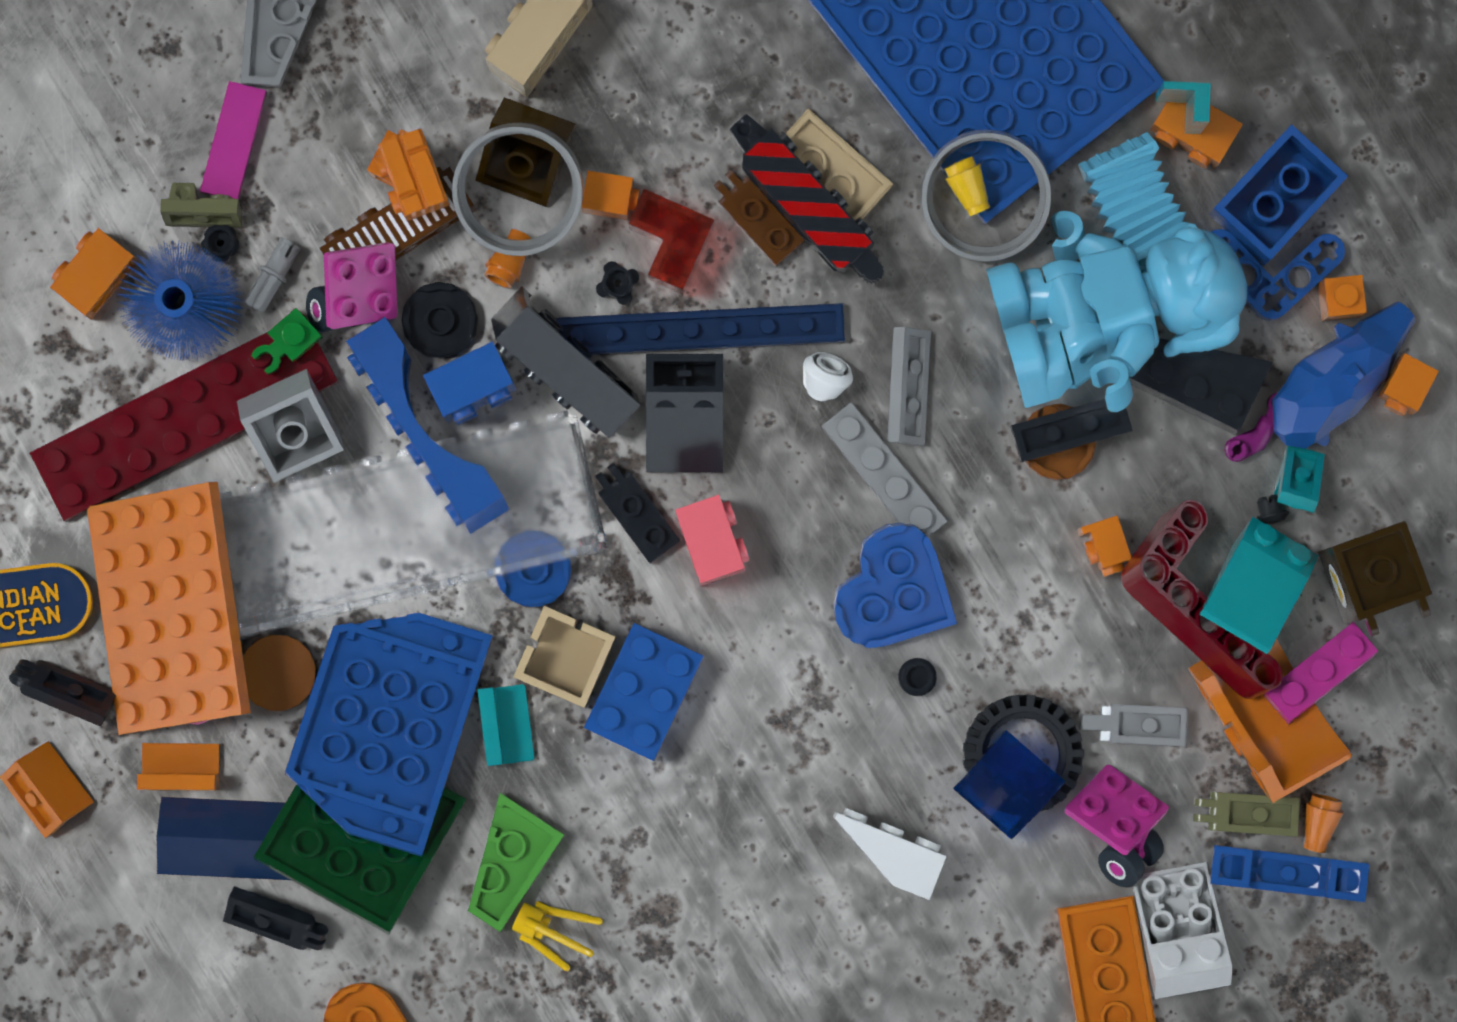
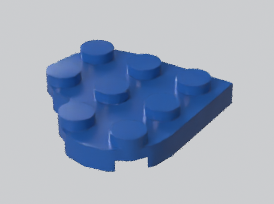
M902 522L886 524L873 531L870 536L863 540L859 556L861 572L851 576L837 587L833 604L835 621L846 638L848 637L853 643L864 645L866 648L884 647L957 624L937 553L928 536L916 525Z

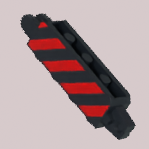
M747 114L740 118L730 128V133L744 152L742 162L744 173L833 272L845 273L851 267L860 278L864 279L863 282L865 281L871 285H876L877 282H880L884 274V266L881 265L882 262H878L879 259L871 251L874 246V241L871 239L874 232L860 217L854 220L845 209L849 205L835 189L829 192L820 183V180L823 178L820 171L809 160L803 164L794 154L798 149L797 146L784 132L777 135L772 128L767 131Z

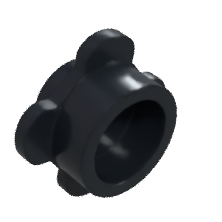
M614 261L606 263L603 267L605 273L602 282L596 285L597 294L602 298L609 296L617 299L620 305L630 303L632 300V288L640 279L639 273L635 269L627 270L620 267ZM615 280L621 281V285L619 287H616L614 285Z

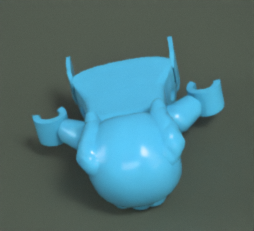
M1069 211L1056 212L1051 218L1054 232L1061 239H1067H1056L1052 244L1055 260L1042 266L1043 276L1040 268H1030L1020 272L1019 267L1012 262L986 269L1025 408L1059 399L1068 388L1077 389L1091 378L1093 386L1098 388L1107 383H1114L1107 387L1105 401L1109 411L1119 412L1125 409L1133 398L1130 377L1134 376L1154 353V348L1159 344L1155 317L1159 316L1162 324L1170 332L1175 333V336L1163 348L1166 357H1173L1180 353L1211 351L1224 347L1237 338L1240 329L1239 315L1242 313L1247 300V282L1241 263L1233 248L1215 233L1194 227L1182 229L1175 235V238L1160 241L1152 246L1145 262L1146 272L1141 273L1136 254L1131 247L1123 246L1118 240L1093 233L1085 235L1081 218ZM1031 320H1036V326L1029 322Z

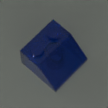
M1003 730L952 789L1012 840L1041 811L1066 781L1010 732Z

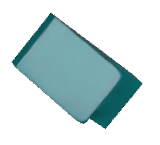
M1287 445L1273 495H1278V503L1288 505L1294 509L1315 512L1319 502L1325 454Z

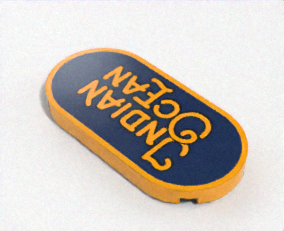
M59 563L1 569L0 648L62 640L75 635L88 621L93 610V593L88 581L75 569Z

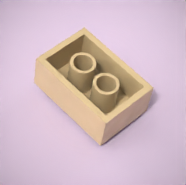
M527 0L525 4L519 2L507 18L510 25L504 34L496 33L485 49V52L488 54L486 62L490 73L528 98L593 7L592 0Z

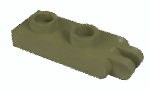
M1210 792V799H1194V806L1209 807V815H1193L1194 822H1207L1208 830L1298 837L1300 798L1283 797L1272 803L1265 795Z

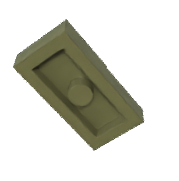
M172 183L169 198L161 199L160 212L165 226L211 227L213 225H228L230 227L242 228L243 213L238 199H233L231 196L216 194L210 198H200L198 200L195 183Z

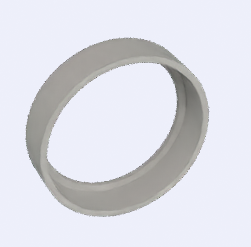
M528 123L499 125L478 136L467 147L459 160L452 183L454 208L468 234L484 247L512 256L539 253L559 242L576 221L584 193L583 175L573 151L553 132ZM525 134L546 141L561 154L571 173L573 193L567 213L555 228L537 238L512 240L492 233L476 219L467 201L465 181L472 159L487 143L505 135Z
M984 129L959 135L946 143L935 154L925 172L922 185V208L926 222L937 240L948 250L961 257L976 261H997L1011 257L1028 247L1036 239L1049 215L1051 188L1045 166L1037 153L1027 143L1009 133ZM977 141H996L1018 150L1032 165L1039 182V204L1031 223L1014 239L996 246H976L954 237L940 222L933 204V184L942 163L958 148Z

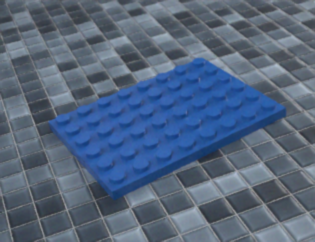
M807 0L932 159L946 143L959 135L975 130H997L1014 135L1027 143L1037 153L1045 166L1047 174L1050 175L1155 93L1164 82L1155 68L1100 0ZM977 141L964 145L951 153L940 166V169L948 177L944 168L958 161L973 156L975 163H980L990 208L977 214L984 225L1039 183L1032 165L1024 155L1013 147L996 141Z

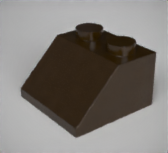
M504 97L490 123L489 129L508 123L533 124L553 132L569 146L576 123ZM525 134L501 136L484 146L475 181L547 207L563 166L564 158L553 146L540 138Z

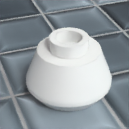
M817 352L806 357L804 360L803 385L807 389V393L815 400L827 401L835 399L853 381L850 366L838 356L826 352Z

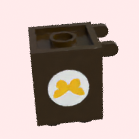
M1406 521L1318 551L1344 624L1364 619L1371 637L1380 634L1374 615L1416 601L1422 618L1431 616L1426 596L1432 595V591Z

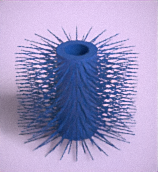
M175 242V247L172 246L173 259L171 248L169 251L167 245V248L164 249L165 255L164 253L162 255L160 250V261L152 251L155 262L151 261L149 263V260L146 259V267L135 262L151 278L129 267L154 286L129 274L126 275L150 286L156 291L122 280L152 293L119 287L140 295L117 294L125 298L130 297L132 300L123 302L135 303H121L129 306L124 308L131 309L123 310L133 312L127 314L134 316L131 319L128 318L129 320L127 321H140L133 325L134 329H137L133 334L144 327L143 329L145 330L142 332L144 334L139 340L148 333L141 342L145 338L144 343L148 338H150L148 342L153 338L151 343L153 342L152 346L156 342L154 348L156 347L157 350L160 346V351L163 345L162 351L164 349V354L168 345L167 354L170 348L169 357L172 351V358L175 348L174 360L177 347L179 357V344L181 352L183 346L184 360L186 341L188 346V355L186 349V360L188 356L190 357L189 344L191 354L195 352L193 353L195 358V355L197 356L198 354L197 348L198 350L200 348L202 352L203 343L208 350L210 349L208 346L209 341L211 342L210 345H213V339L216 345L218 344L216 336L228 341L211 325L224 333L234 336L207 316L231 328L234 327L205 312L238 322L210 310L240 315L232 310L223 308H235L232 302L236 301L231 300L243 301L232 297L242 295L232 292H239L233 290L234 288L232 287L234 286L231 285H234L232 284L234 282L224 281L220 283L231 277L229 273H226L229 269L218 276L220 274L218 273L220 271L218 270L219 267L215 268L221 261L216 266L215 264L219 259L214 264L212 262L209 265L211 260L209 261L210 257L207 259L209 253L205 257V254L203 255L202 252L199 258L201 249L199 253L197 249L194 258L195 249L192 255L193 246L191 251L189 246L187 255L188 242L185 255L183 247V259L182 251H180L179 258V242L178 253H176ZM185 294L183 306L177 309V300L181 295ZM236 305V309H244Z

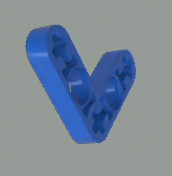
M1223 229L1211 231L1226 240L1236 253L1237 251L1242 256L1239 258L1241 265H1249L1255 271V281L1247 286L1246 304L1259 318L1266 321H1274L1282 317L1339 265L1345 255V246L1339 237L1333 234H1322L1313 240L1277 275L1272 277L1233 234ZM1319 243L1324 246L1331 243L1336 248L1332 252L1335 259L1332 261L1330 258H1325L1316 267L1322 270V273L1318 275L1314 266L1307 260H1304L1303 257L1308 255L1310 261H1312L1321 252V248L1318 246ZM1301 267L1308 272L1309 282L1307 286L1296 288L1291 285L1288 275L1292 268ZM1280 280L1284 290L1293 295L1294 299L1291 301L1286 294L1276 304L1280 309L1278 312L1273 309L1266 312L1262 308L1265 304L1262 296L1264 294L1268 297L1274 296L1281 289V287L1275 285Z

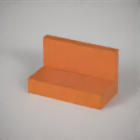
M49 741L15 761L0 776V779L45 839L61 828L70 818L94 803Z
M142 743V774H137V790H219L220 744Z

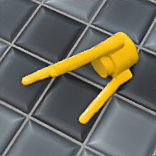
M537 901L535 906L526 902L523 904L512 927L513 931L521 934L519 940L533 946L566 972L570 970V965L538 939L542 940L545 935L588 957L594 955L593 950L549 928L551 919L546 917V914L596 925L603 923L602 918L551 907L540 901Z

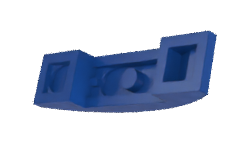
M1214 845L1210 884L1365 902L1369 864Z

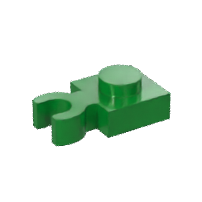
M295 308L267 332L274 342L270 345L257 347L251 356L258 360L263 354H271L273 362L264 371L268 375H272L280 369L284 356L287 355L292 362H296L323 337L303 314Z

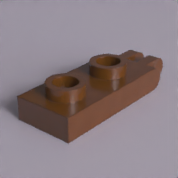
M730 170L725 174V177L734 186L730 191L720 180L713 185L722 196L718 203L771 263L777 267L801 246L805 240L747 176L740 180Z

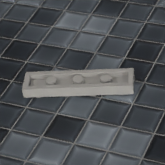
M852 402L821 426L898 523L914 524L929 537L947 522Z

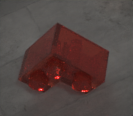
M644 189L628 223L629 230L661 243L649 270L648 279L684 295L715 226L714 219Z

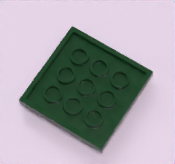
M296 785L255 853L254 860L390 935L463 808L466 799L444 787L423 855L420 857L347 834Z

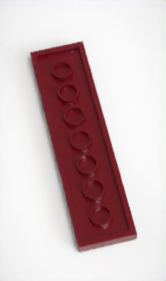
M266 332L30 452L29 454L63 521L67 522L86 512L90 506L102 504L245 431L240 421L237 401L305 369L308 370L319 393L338 384L339 381L319 342L296 362H292L287 355L284 356L280 369L276 373L268 375L264 370L272 364V355L263 354L258 360L251 356L257 347L270 345L274 342Z

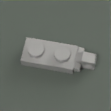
M1110 704V706H1101L1100 715L1080 714L1079 730L1100 731L1099 740L1109 741L1108 743L1187 746L1189 708Z

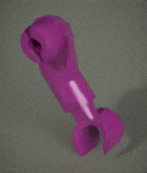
M1278 392L1271 394L1267 399L1268 410L1264 416L1261 415L1254 429L1235 436L1226 442L1224 451L1228 459L1239 462L1266 448L1274 433L1272 400Z

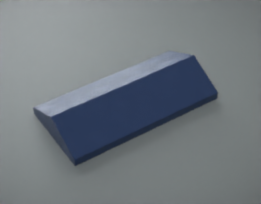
M161 797L156 835L157 874L290 880L254 860L255 853L286 802Z

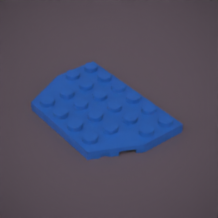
M422 613L406 614L403 617L383 620L381 618L367 620L364 623H348L333 626L285 774L347 834L422 857L493 635Z

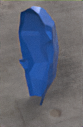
M1395 302L1359 321L1352 328L1342 323H1337L1334 326L1336 339L1317 349L1294 366L1286 383L1273 398L1274 432L1285 445L1306 449L1317 443L1325 447L1329 443V432L1357 415L1388 378L1397 353L1415 323V316L1410 309L1401 302Z

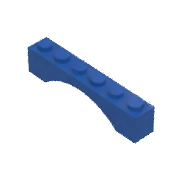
M386 317L347 340L346 342L353 353L347 357L348 361L358 376L365 373L371 381V384L366 386L375 403L378 406L385 403L391 413L385 417L397 436L404 433L410 441V444L405 446L414 463L417 466L424 463L430 474L426 475L425 479L435 495L439 496L444 493L450 503L444 508L455 526L457 527L463 523L468 532L472 534L510 510L503 495L484 466L467 462L447 452L434 442L418 424L410 400L409 375L412 360Z

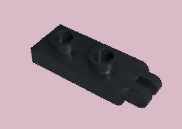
M612 463L607 468L616 480L609 483L602 472L595 475L604 488L598 494L649 564H651L681 541L628 470L622 475L616 465Z
M21 659L9 676L10 682L20 687L23 695L100 727L111 711L116 697L111 688L43 660L33 663Z
M236 886L233 887L229 895L223 918L225 923L299 950L307 948L322 950L329 931L326 925L316 922L312 914Z

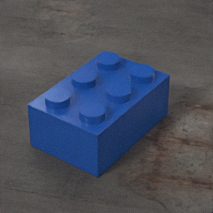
M1291 124L1208 215L1224 230L1233 234L1249 253L1265 266L1345 181L1348 175Z
M633 623L584 728L655 761L704 656Z

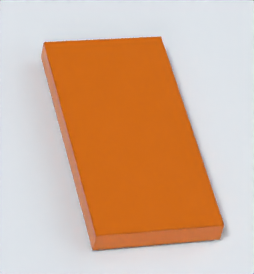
M1130 895L1056 908L1076 1022H1156L1134 896Z

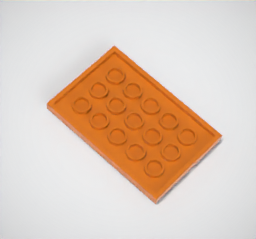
M206 482L90 506L87 509L112 692L116 695L114 706L118 735L250 714L218 482Z

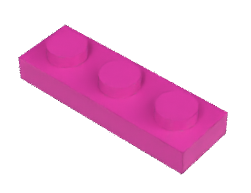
M1352 622L1284 676L1277 688L1265 693L1263 696L1289 725L1377 655L1378 650L1357 625Z

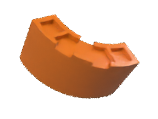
M1276 639L1268 654L1280 665L1283 678L1293 670V667ZM1202 660L1188 668L1210 710H1215L1224 726L1229 725V728L1224 730V734L1238 756H1244L1251 770L1252 777L1272 803L1352 757L1350 750L1334 732L1316 704L1288 725L1263 695L1251 700L1244 699Z

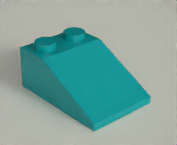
M1252 516L1233 543L1200 615L1268 654L1304 589L1319 555Z

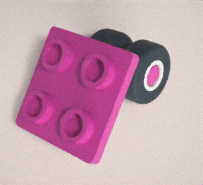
M386 242L331 251L324 254L325 286L312 288L306 298V312L309 322L318 332H329L349 326L356 327L366 323L377 322L384 317L387 320L397 317L394 244Z
M1106 765L1065 808L1064 812L1066 815L1108 844L1099 854L1098 863L1105 877L1117 886L1127 888L1135 885L1144 874V863L1147 866L1154 865L1164 852L1162 839L1153 827L1167 814L1168 805L1111 765Z

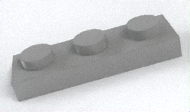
M894 327L888 442L913 446L925 445L931 331L909 327Z

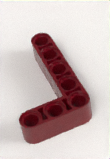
M1191 499L1185 500L1165 512L1138 547L1121 573L1123 587L1238 695L1250 700L1257 698L1281 684V667L1270 654L1262 652L1200 615L1208 597L1177 568L1206 528L1208 515L1201 503Z

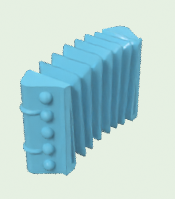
M1148 132L1131 140L1127 139L1126 142L1118 147L1109 149L1107 152L1096 153L1088 161L1078 164L1084 182L1093 183L1087 193L1097 195L1091 206L1100 208L1096 219L1106 220L1102 232L1114 233L1112 239L1118 240L1123 246L1131 247L1134 250L1141 273L1146 272L1145 262L1147 254L1153 245L1160 241L1175 238V235L1182 229L1189 227L1197 228L1196 224L1183 221L1186 212H1178L1181 204L1172 203L1174 194L1165 193L1169 182H1160L1165 173L1157 170L1163 161L1154 160L1159 147L1156 140Z

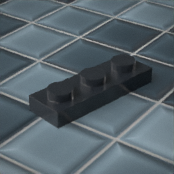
M1105 399L1010 426L1020 463L1133 431L1127 409L1111 412L1107 409Z

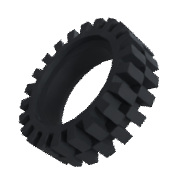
M1036 695L1008 696L986 706L973 719V723L968 728L962 750L964 753L963 765L967 778L976 790L975 792L993 807L1014 814H1035L1049 810L1057 803L1062 802L1068 793L1075 788L1078 783L1076 781L1083 769L1084 749H1082L1081 743L1083 740L1075 726L1074 720L1060 706ZM1017 718L1032 719L1043 724L1053 734L1059 750L1058 764L1050 779L1042 786L1026 791L1014 790L1003 785L992 773L987 758L988 745L995 731L1004 723Z

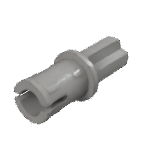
M280 237L278 240L279 242L266 265L259 267L262 272L245 299V303L256 311L264 312L280 284L287 282L285 276L298 253L302 250L297 245L293 246L291 241Z

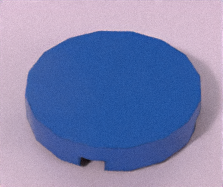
M526 531L511 537L501 548L495 560V577L500 590L511 601L524 607H542L554 602L565 592L571 579V561L566 549L556 538L539 531Z

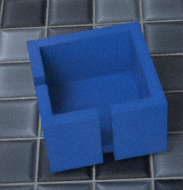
M493 341L423 375L443 418L448 423L456 422L457 426L477 417L476 410L483 405L489 404L493 409L513 399L510 393L517 390Z

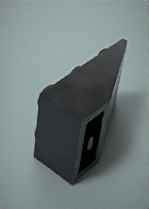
M646 354V473H723V354Z

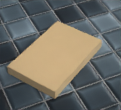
M809 109L804 112L786 133L798 148L794 154L803 164L809 160L823 176L820 183L829 192L832 189L839 192L849 205L845 210L854 220L859 217L864 219L894 185Z

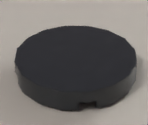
M435 282L423 285L411 295L403 307L401 322L404 335L415 350L426 357L444 359L456 356L469 347L477 332L478 316L475 304L466 292L454 284Z

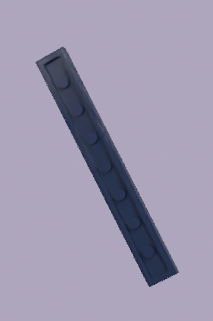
M843 303L559 317L556 320L564 329L562 334L566 338L569 335H575L592 355L845 343Z

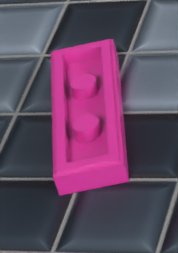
M229 81L200 188L201 193L211 196L224 194L239 201L267 96L266 90Z

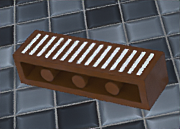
M437 167L439 177L450 203L449 206L406 221L403 212L395 214L391 203L379 211L376 207H373L356 218L358 224L345 231L342 227L324 238L326 244L320 247L323 255L331 251L389 242L395 245L396 261L456 224L460 220L456 214L452 197L454 172L450 167L445 170ZM466 193L469 207L473 213L476 211V208Z

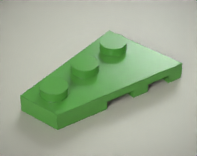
M500 792L468 911L501 932L565 834Z

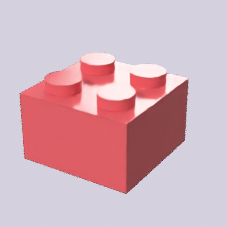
M716 495L675 510L701 586L744 572L745 567L743 563L749 561V556L742 537L735 539L732 533L731 526L737 525V521L730 501L722 503L720 495Z

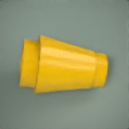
M973 156L944 168L948 176L945 178L946 182L965 210H967L969 216L990 208L980 163H975Z

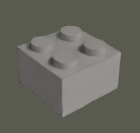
M307 369L237 401L240 421L273 482L344 451L340 432Z

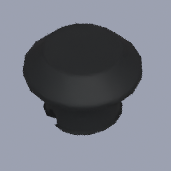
M1270 495L1269 502L1265 496L1257 501L1260 515L1256 519L1265 524L1284 521L1289 511L1282 510L1281 503L1277 502L1278 495Z

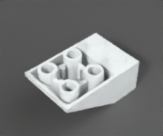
M845 808L843 815L837 812L834 813L833 818L891 885L930 900L946 859L945 855L938 853L941 845L917 836L915 843L902 838L905 831L881 822L879 829L866 824L868 816Z
M1207 863L1144 873L1138 882L1132 886L1155 999L1231 985L1232 962L1213 887L1210 884Z

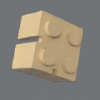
M544 606L530 637L539 642L536 649L528 645L526 646L513 677L586 708L616 641V637L585 623L578 630L575 628L578 622L576 619Z

